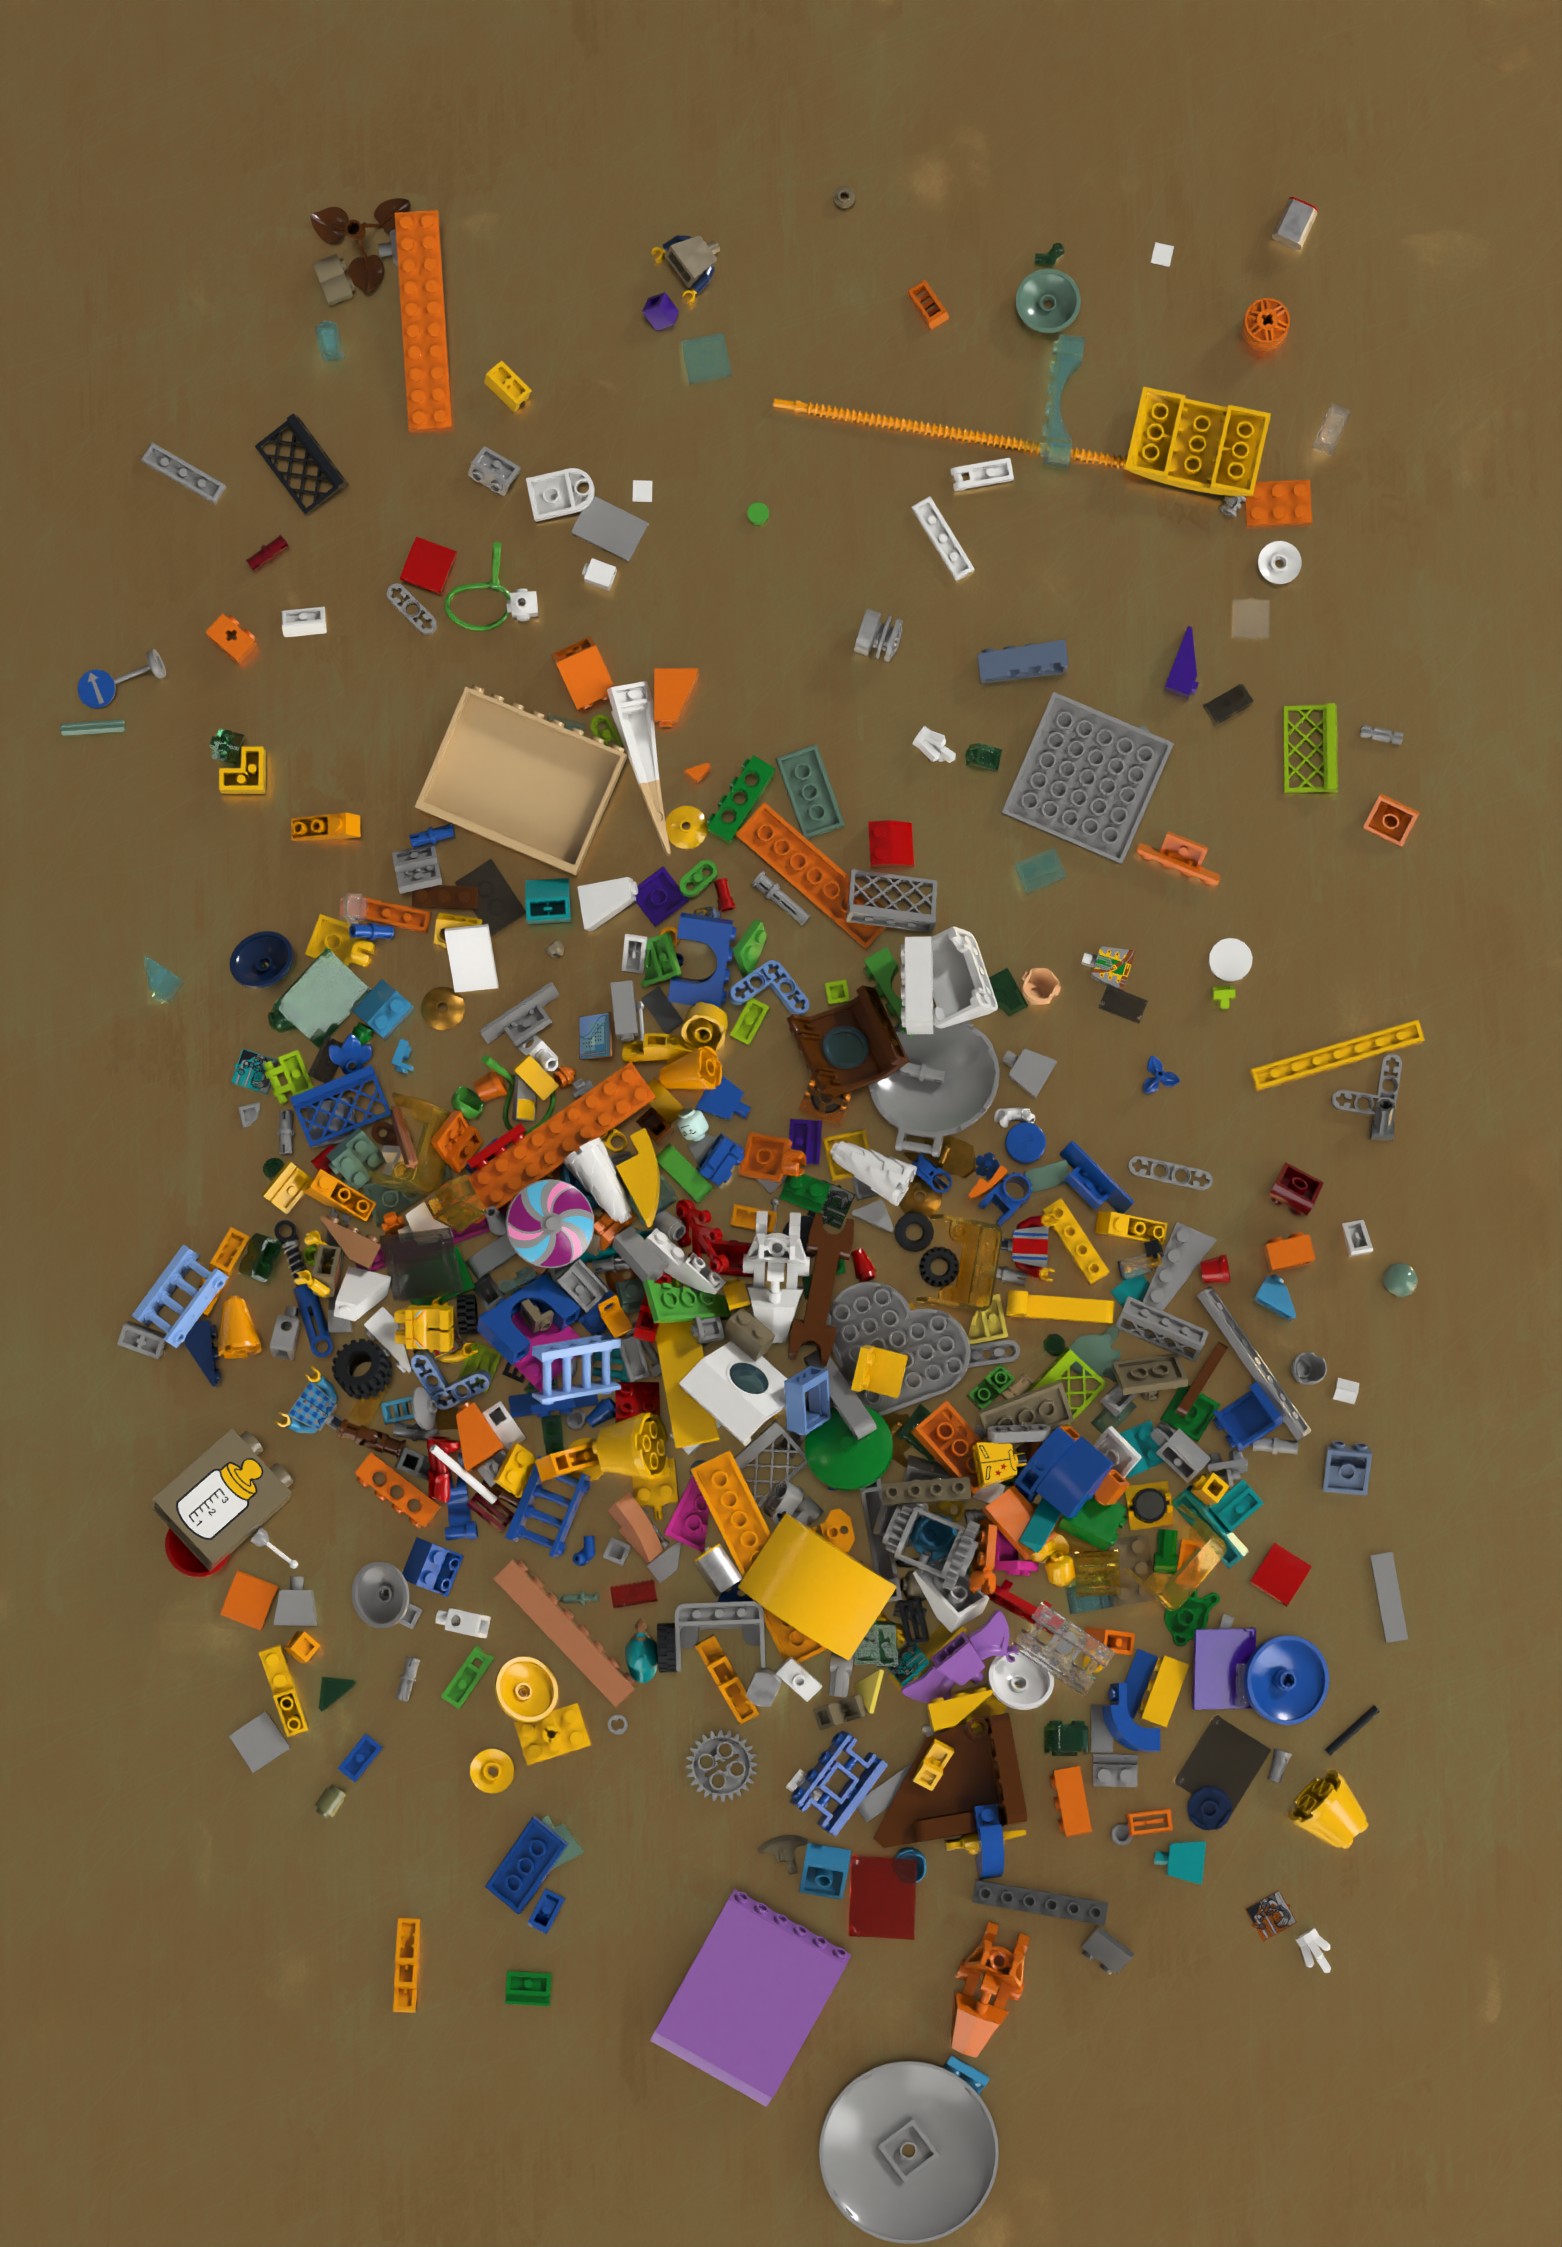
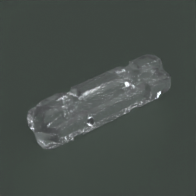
M1246 1663L1236 1665V1673H1238V1676H1236L1237 1707L1249 1706L1244 1688Z

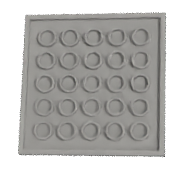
M1053 692L1002 813L1122 864L1174 743Z

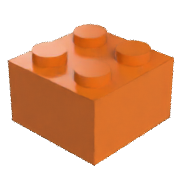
M1302 1231L1290 1234L1288 1236L1289 1239L1282 1240V1237L1269 1239L1263 1247L1269 1273L1315 1261L1310 1235H1304Z

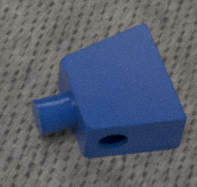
M722 1076L719 1086H716L715 1089L704 1091L696 1109L730 1121L734 1113L746 1119L751 1107L740 1102L744 1092Z

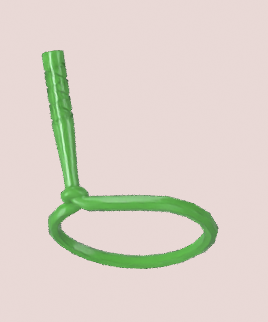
M500 542L493 543L492 578L489 582L457 586L447 594L444 600L445 611L448 617L466 629L474 631L490 630L501 625L510 615L506 609L503 616L496 622L479 626L463 622L449 608L452 596L458 591L491 587L503 592L507 600L510 599L509 591L500 586L498 579L501 559Z
M484 1055L481 1061L499 1075L507 1078V1082L510 1084L502 1116L505 1127L510 1131L513 1127L508 1120V1109L514 1091L515 1076L519 1075H511L491 1057ZM555 1090L550 1094V1105L545 1116L534 1127L526 1130L527 1132L523 1134L524 1136L549 1119L555 1105Z

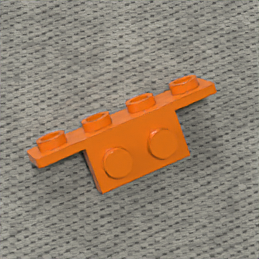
M1169 831L1161 850L1143 843H1139L1136 850L1146 860L1154 859L1166 868L1174 867L1180 870L1182 874L1201 878L1200 880L1203 883L1209 885H1217L1221 876L1201 867L1209 847Z

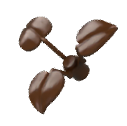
M403 198L384 201L374 212L375 219L380 222L378 224L366 222L361 224L357 220L349 221L347 213L339 207L326 208L312 213L310 217L315 231L324 241L338 243L343 239L344 232L351 239L355 240L363 258L357 257L350 263L348 274L357 287L361 288L364 292H370L382 280L384 265L377 255L367 257L361 244V240L366 234L365 228H380L383 226V229L389 233V231L396 229L395 213L410 212L411 203Z

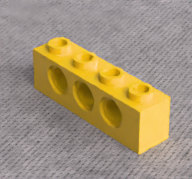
M1062 1198L1043 1209V1214L1055 1213L1054 1216H1050V1222L1057 1224L1051 1227L1088 1284L1092 1285L1106 1276L1109 1270Z

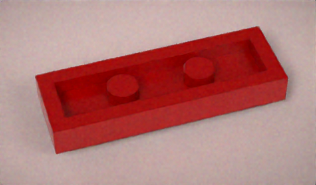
M519 1123L470 1158L467 1163L472 1170L476 1168L478 1170L489 1164L488 1159L494 1155L497 1158L507 1151L506 1147L513 1142L515 1145L525 1138L523 1134L527 1132L526 1129Z

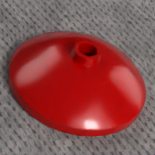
M170 1528L166 1534L165 1552L172 1566L184 1575L196 1578L210 1576L219 1571L230 1556L229 1554L213 1570L209 1571Z

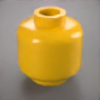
M1056 1552L1045 1562L1047 1578L1055 1586H1067L1075 1578L1076 1572L1071 1556L1062 1552Z

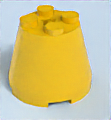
M650 1412L641 1413L601 1428L597 1441L593 1442V1452L598 1457L602 1472H612L643 1479H657L664 1474L668 1464L664 1442L668 1441L665 1426L658 1415H653Z
M1329 1770L1324 1778L1318 1779L1316 1777L1294 1800L1296 1803L1294 1811L1289 1812V1818L1298 1827L1335 1848L1342 1847L1347 1849L1353 1843V1838L1358 1833L1365 1831L1369 1825L1366 1821L1365 1813L1345 1779L1336 1770Z

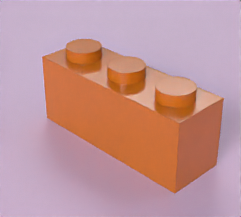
M1080 1765L1053 1770V1775L1049 1776L1052 1789L1056 1788L1058 1796L1054 1797L1056 1811L1060 1810L1062 1819H1058L1060 1833L1064 1832L1065 1837L1092 1832Z

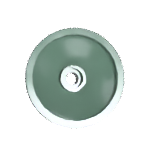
M1041 269L1029 274L1021 282L1017 290V312L1021 320L1029 328L1037 332L1055 333L1067 328L1076 319L1080 310L1081 297L1076 283L1066 273L1056 269ZM1050 302L1052 306L1050 308H1046L1044 306V303Z

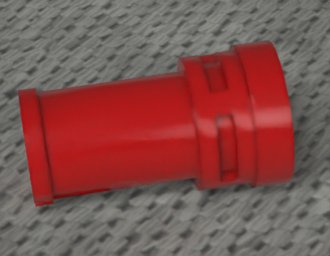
M727 878L714 881L718 897V911L720 912L736 908L733 897L730 896Z

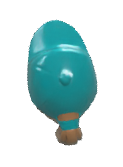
M642 1618L636 1622V1633L625 1647V1658L631 1676L640 1683H646L656 1673L658 1653L656 1642L645 1632L647 1624Z

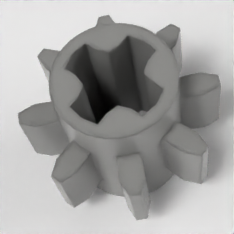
M579 1078L572 1083L575 1088L571 1090V1093L577 1100L594 1088L589 1079L584 1082Z

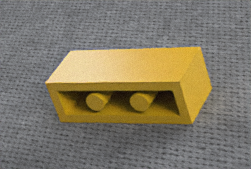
M1163 1655L1162 1659H1157L1154 1671L1157 1672L1155 1679H1150L1146 1692H1149L1146 1701L1142 1700L1138 1710L1139 1713H1142L1140 1718L1167 1728L1189 1664Z

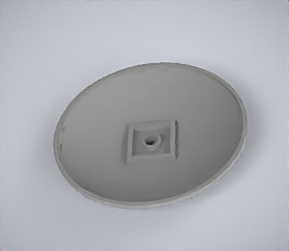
M899 2061L884 2064L863 2073L838 2095L822 2127L819 2158L822 2177L829 2195L848 2220L874 2237L895 2243L912 2244L942 2238L962 2227L978 2212L987 2199L996 2177L999 2147L996 2128L989 2110L981 2097L968 2083L956 2074L933 2064L917 2061ZM912 2144L915 2147L914 2155L910 2157L905 2156L902 2153L903 2146Z

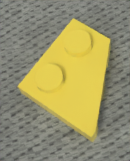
M1000 1294L978 1298L968 1333L970 1345L1008 1338Z

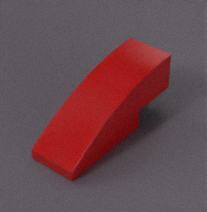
M663 1273L654 1283L671 1284L672 1276ZM645 1292L633 1337L654 1343L660 1323H654Z

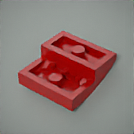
M416 537L402 570L400 580L441 594L448 579L451 566L456 558L457 551Z
M1274 1543L1249 1583L1287 1607L1312 1566Z

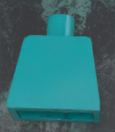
M1206 1841L1169 1843L1168 1852L1155 1851L1154 1864L1166 1865V1875L1202 1884Z

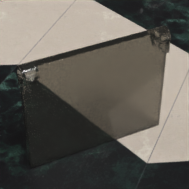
M1215 1714L1173 1783L1191 1794L1204 1786H1216L1222 1789L1230 1798L1232 1815L1271 1752V1749Z

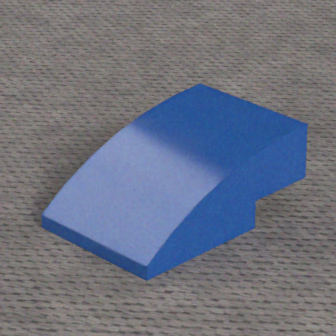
M1081 1436L1056 1462L1038 1486L1036 1492L1067 1518L1076 1517L1087 1499L1093 1497L1115 1463Z

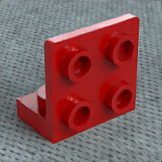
M616 1382L621 1385V1389L615 1390V1423L641 1413L650 1412L660 1417L659 1382Z

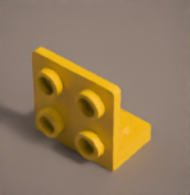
M870 1345L862 1346L851 1390L857 1392L867 1390L898 1398L908 1356Z

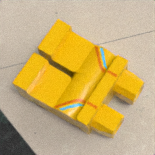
M410 1305L407 1309H397L395 1311V1323H405V1330L395 1331V1343L406 1345V1349L440 1350V1352H449L454 1347L452 1328L453 1306Z

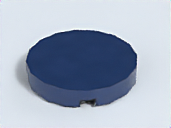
M1204 1786L1191 1794L1187 1811L1190 1820L1196 1827L1203 1830H1216L1228 1822L1231 1816L1232 1804L1229 1796L1222 1789L1216 1786Z

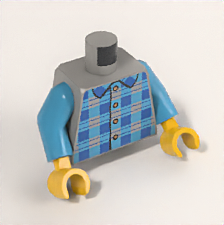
M312 1366L311 1368L315 1371L314 1375L308 1376L305 1373L310 1382L287 1415L282 1412L278 1413L283 1416V1421L281 1423L274 1421V1423L297 1433L322 1431L326 1424L337 1431L343 1421L342 1418L334 1414L338 1407L336 1404L337 1395L332 1384Z

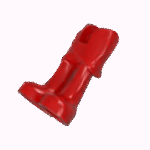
M443 1436L428 1437L427 1449L431 1469H428L429 1498L440 1502H448L450 1500V1474L448 1466L432 1454L430 1448L436 1444L449 1456L450 1453L460 1449V1441L450 1440L449 1437Z

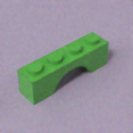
M885 947L864 960L866 967L863 970L869 980L874 979L877 984L874 986L880 998L885 997L888 1002L885 1004L891 1016L896 1015L899 1020L897 1026L902 1034L907 1033L906 1027H902L901 1007L905 1006H902L901 998L892 989V981L899 971L898 964L888 948Z

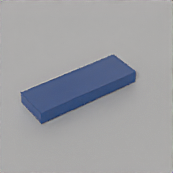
M1140 1649L1136 1651L1124 1682L1127 1683V1709L1130 1717L1133 1719L1158 1659L1157 1656Z

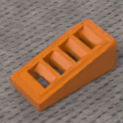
M926 280L907 290L908 295L930 329L936 328L949 319L946 309ZM924 290L927 291L925 294H923V295H921L920 297L916 298V295H918V294L921 293L922 291H924ZM931 297L929 301L921 305L923 301ZM933 305H936V307H934L933 309L929 310L928 312L925 311V310L929 309L930 307H932Z

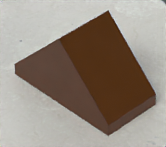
M652 1107L636 1121L642 1129H646L649 1137L658 1146L675 1132L674 1128Z

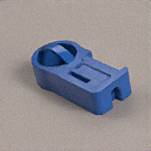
M923 1153L919 1154L917 1159L911 1163L917 1167L916 1174L933 1191L941 1194L949 1191L952 1186L950 1175L940 1167L937 1169L926 1157L923 1158ZM944 1174L950 1181L949 1186L936 1175ZM933 1179L945 1190H939L935 1188V1186L933 1185Z

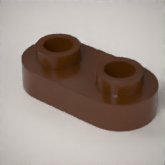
M381 1121L372 1127L371 1135L377 1143L383 1146H399L393 1125ZM385 1129L387 1131V1135L385 1137H380V1130Z

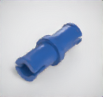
M452 823L437 828L429 827L428 830L410 834L409 837L411 838L412 847L415 848L428 843L436 844L439 840L455 837Z
M368 923L367 925L351 924L349 935L351 938L360 937L367 938L368 940H375L376 938L392 939L394 929L391 925H376L375 923Z

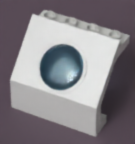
M732 1341L704 1357L679 1383L683 1390L744 1446L751 1442L750 1437L765 1421L786 1408L784 1381L787 1378L763 1356L755 1362Z

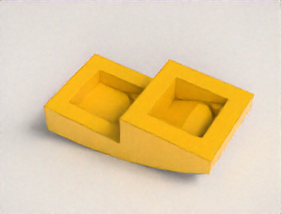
M934 1739L913 1777V1782L933 1791L943 1775L944 1767L954 1753V1748Z

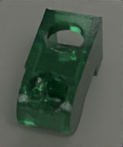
M562 1414L542 1417L541 1422L546 1455L564 1451Z

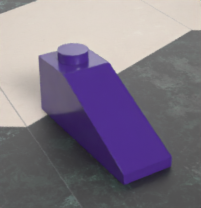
M1190 626L1186 629L1164 687L1165 691L1186 699L1189 698L1190 693L1195 694L1199 682L1195 681L1197 669L1193 632Z

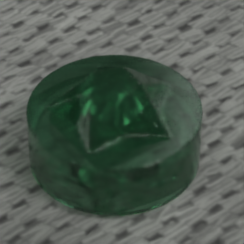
M271 1158L265 1162L263 1172L269 1180H273L285 1164L279 1158Z

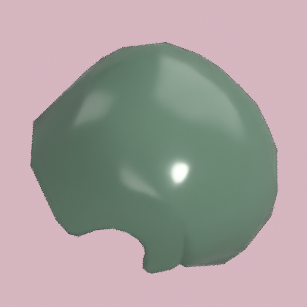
M1392 1264L1385 1271L1383 1277L1385 1288L1397 1297L1410 1296L1417 1289L1418 1278L1416 1272L1407 1264Z

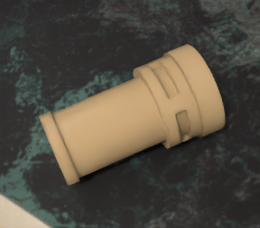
M1023 1373L1001 1395L1006 1400L1018 1396L1034 1382Z

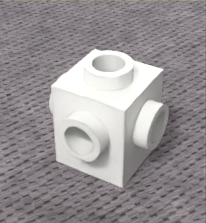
M527 589L514 590L515 593H510V599L506 600L507 613L512 612V618H517V621H528L530 617L538 616L536 591L528 592Z

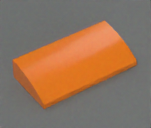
M946 1400L911 1432L952 1478H970L972 1497L981 1489L978 1484L972 1447L976 1443L983 1441Z

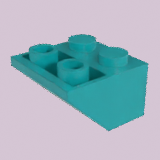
M569 878L525 881L526 921L528 924L572 922Z

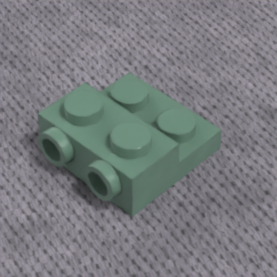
M360 1127L326 1155L331 1161L328 1166L336 1175L340 1172L344 1176L341 1178V1181L349 1187H353L356 1191L373 1177L370 1173L385 1162L380 1150Z

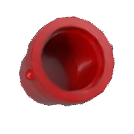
M1226 1254L1201 1261L1204 1283L1231 1282Z

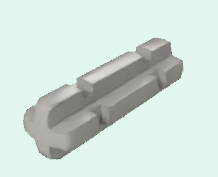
M1362 725L1361 737H1372L1374 740L1388 743L1392 741V744L1397 745L1402 743L1403 733L1395 731L1393 733L1392 730L1378 727L1371 728L1369 725Z

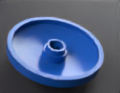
M1291 1635L1272 1637L1261 1643L1253 1651L1247 1662L1244 1672L1245 1693L1252 1708L1264 1719L1283 1725L1301 1723L1312 1717L1320 1709L1327 1696L1329 1688L1327 1663L1319 1649L1306 1639Z

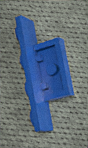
M1071 1141L1060 1152V1156L1074 1169L1064 1180L1095 1210L1107 1201L1118 1213L1124 1214L1133 1205L1134 1200L1074 1141Z
M532 1393L513 1395L508 1398L512 1418L536 1414L538 1418L551 1416L550 1412L559 1411V1415L573 1413L572 1409L598 1405L597 1394L554 1401L551 1405L541 1404V1402L532 1397Z

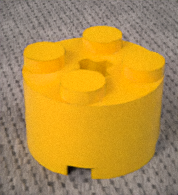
M698 1002L695 1006L691 1007L685 1015L681 1031L687 1048L694 1051L700 1047L709 1046L715 1051L719 1050L726 1036L728 1027L727 1014L719 1007L704 1002Z

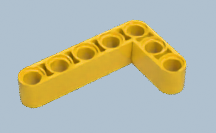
M1009 1290L1006 1301V1316L1113 1324L1115 1301L1029 1295L1026 1291Z

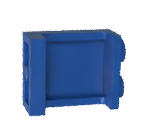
M1257 1382L1249 1386L1250 1391L1220 1412L1217 1409L1213 1411L1215 1417L1213 1419L1214 1424L1219 1431L1222 1429L1227 1434L1225 1439L1232 1448L1236 1446L1239 1452L1284 1423L1282 1416Z

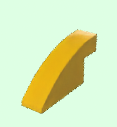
M643 1128L630 1135L638 1155L616 1165V1168L645 1224L649 1228L653 1224L658 1207L660 1173L654 1147L646 1129Z

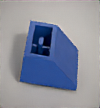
M416 1537L402 1574L407 1582L448 1597L464 1556Z

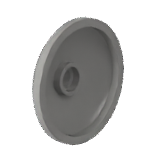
M373 1562L365 1565L357 1573L352 1585V1601L357 1614L365 1623L375 1628L394 1626L404 1617L409 1605V1588L405 1577L399 1569L387 1562Z

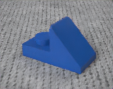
M545 1889L527 1925L547 1934L565 1898Z

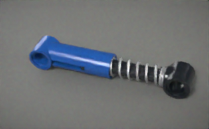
M282 1220L277 1223L274 1232L280 1245L285 1250L284 1254H287L288 1258L286 1261L290 1264L288 1268L292 1270L291 1276L295 1280L300 1278L296 1272L304 1271L306 1268L303 1264L304 1259L300 1255L302 1251H299L298 1228L291 1221ZM285 1226H290L292 1229L291 1235L286 1238L282 1237L281 1229ZM307 1283L296 1284L297 1287L293 1291L310 1342L311 1351L317 1357L327 1358L334 1351V1343L328 1332L319 1297L313 1294ZM313 1315L315 1317L319 1329V1336H317V1332L311 1317ZM320 1341L328 1343V1349L323 1353L317 1350V1344Z

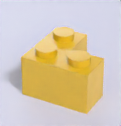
M241 747V768H219V790L222 794H266V750L264 747Z

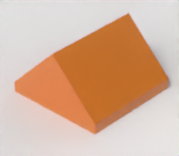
M1380 793L1363 828L1402 847L1420 812Z

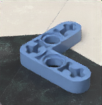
M775 960L766 962L737 982L728 993V998L732 1004L742 1005L770 986L791 1014L802 1016L809 1009L807 997L784 967ZM773 968L776 969L775 974H774V973H771V974L768 973V970H769V969H773ZM780 976L783 977L777 983H775V980L777 978L779 979ZM758 978L761 986L759 988L753 987L750 984V979ZM780 984H788L791 992L783 993L780 989ZM746 987L747 991L741 997H735L736 991L740 992ZM795 993L796 996L789 1001L788 998ZM801 1002L803 1006L796 1009L794 1005Z
M418 1351L411 1359L412 1369L439 1409H448L484 1392L491 1383V1375L487 1371L480 1369L448 1384L428 1352ZM418 1359H420V1360H425V1361H426L425 1364H424V1365H423V1363L418 1364V1362H417ZM430 1375L435 1376L438 1379V1384H430L427 1377ZM478 1377H479V1379H484V1380H485L484 1383L479 1382V1383L475 1384L474 1387H473V1385H472L473 1383L476 1382V1380L478 1379ZM464 1385L468 1393L460 1394L457 1391V1386ZM452 1393V1396L447 1401L440 1400L441 1395L446 1397Z

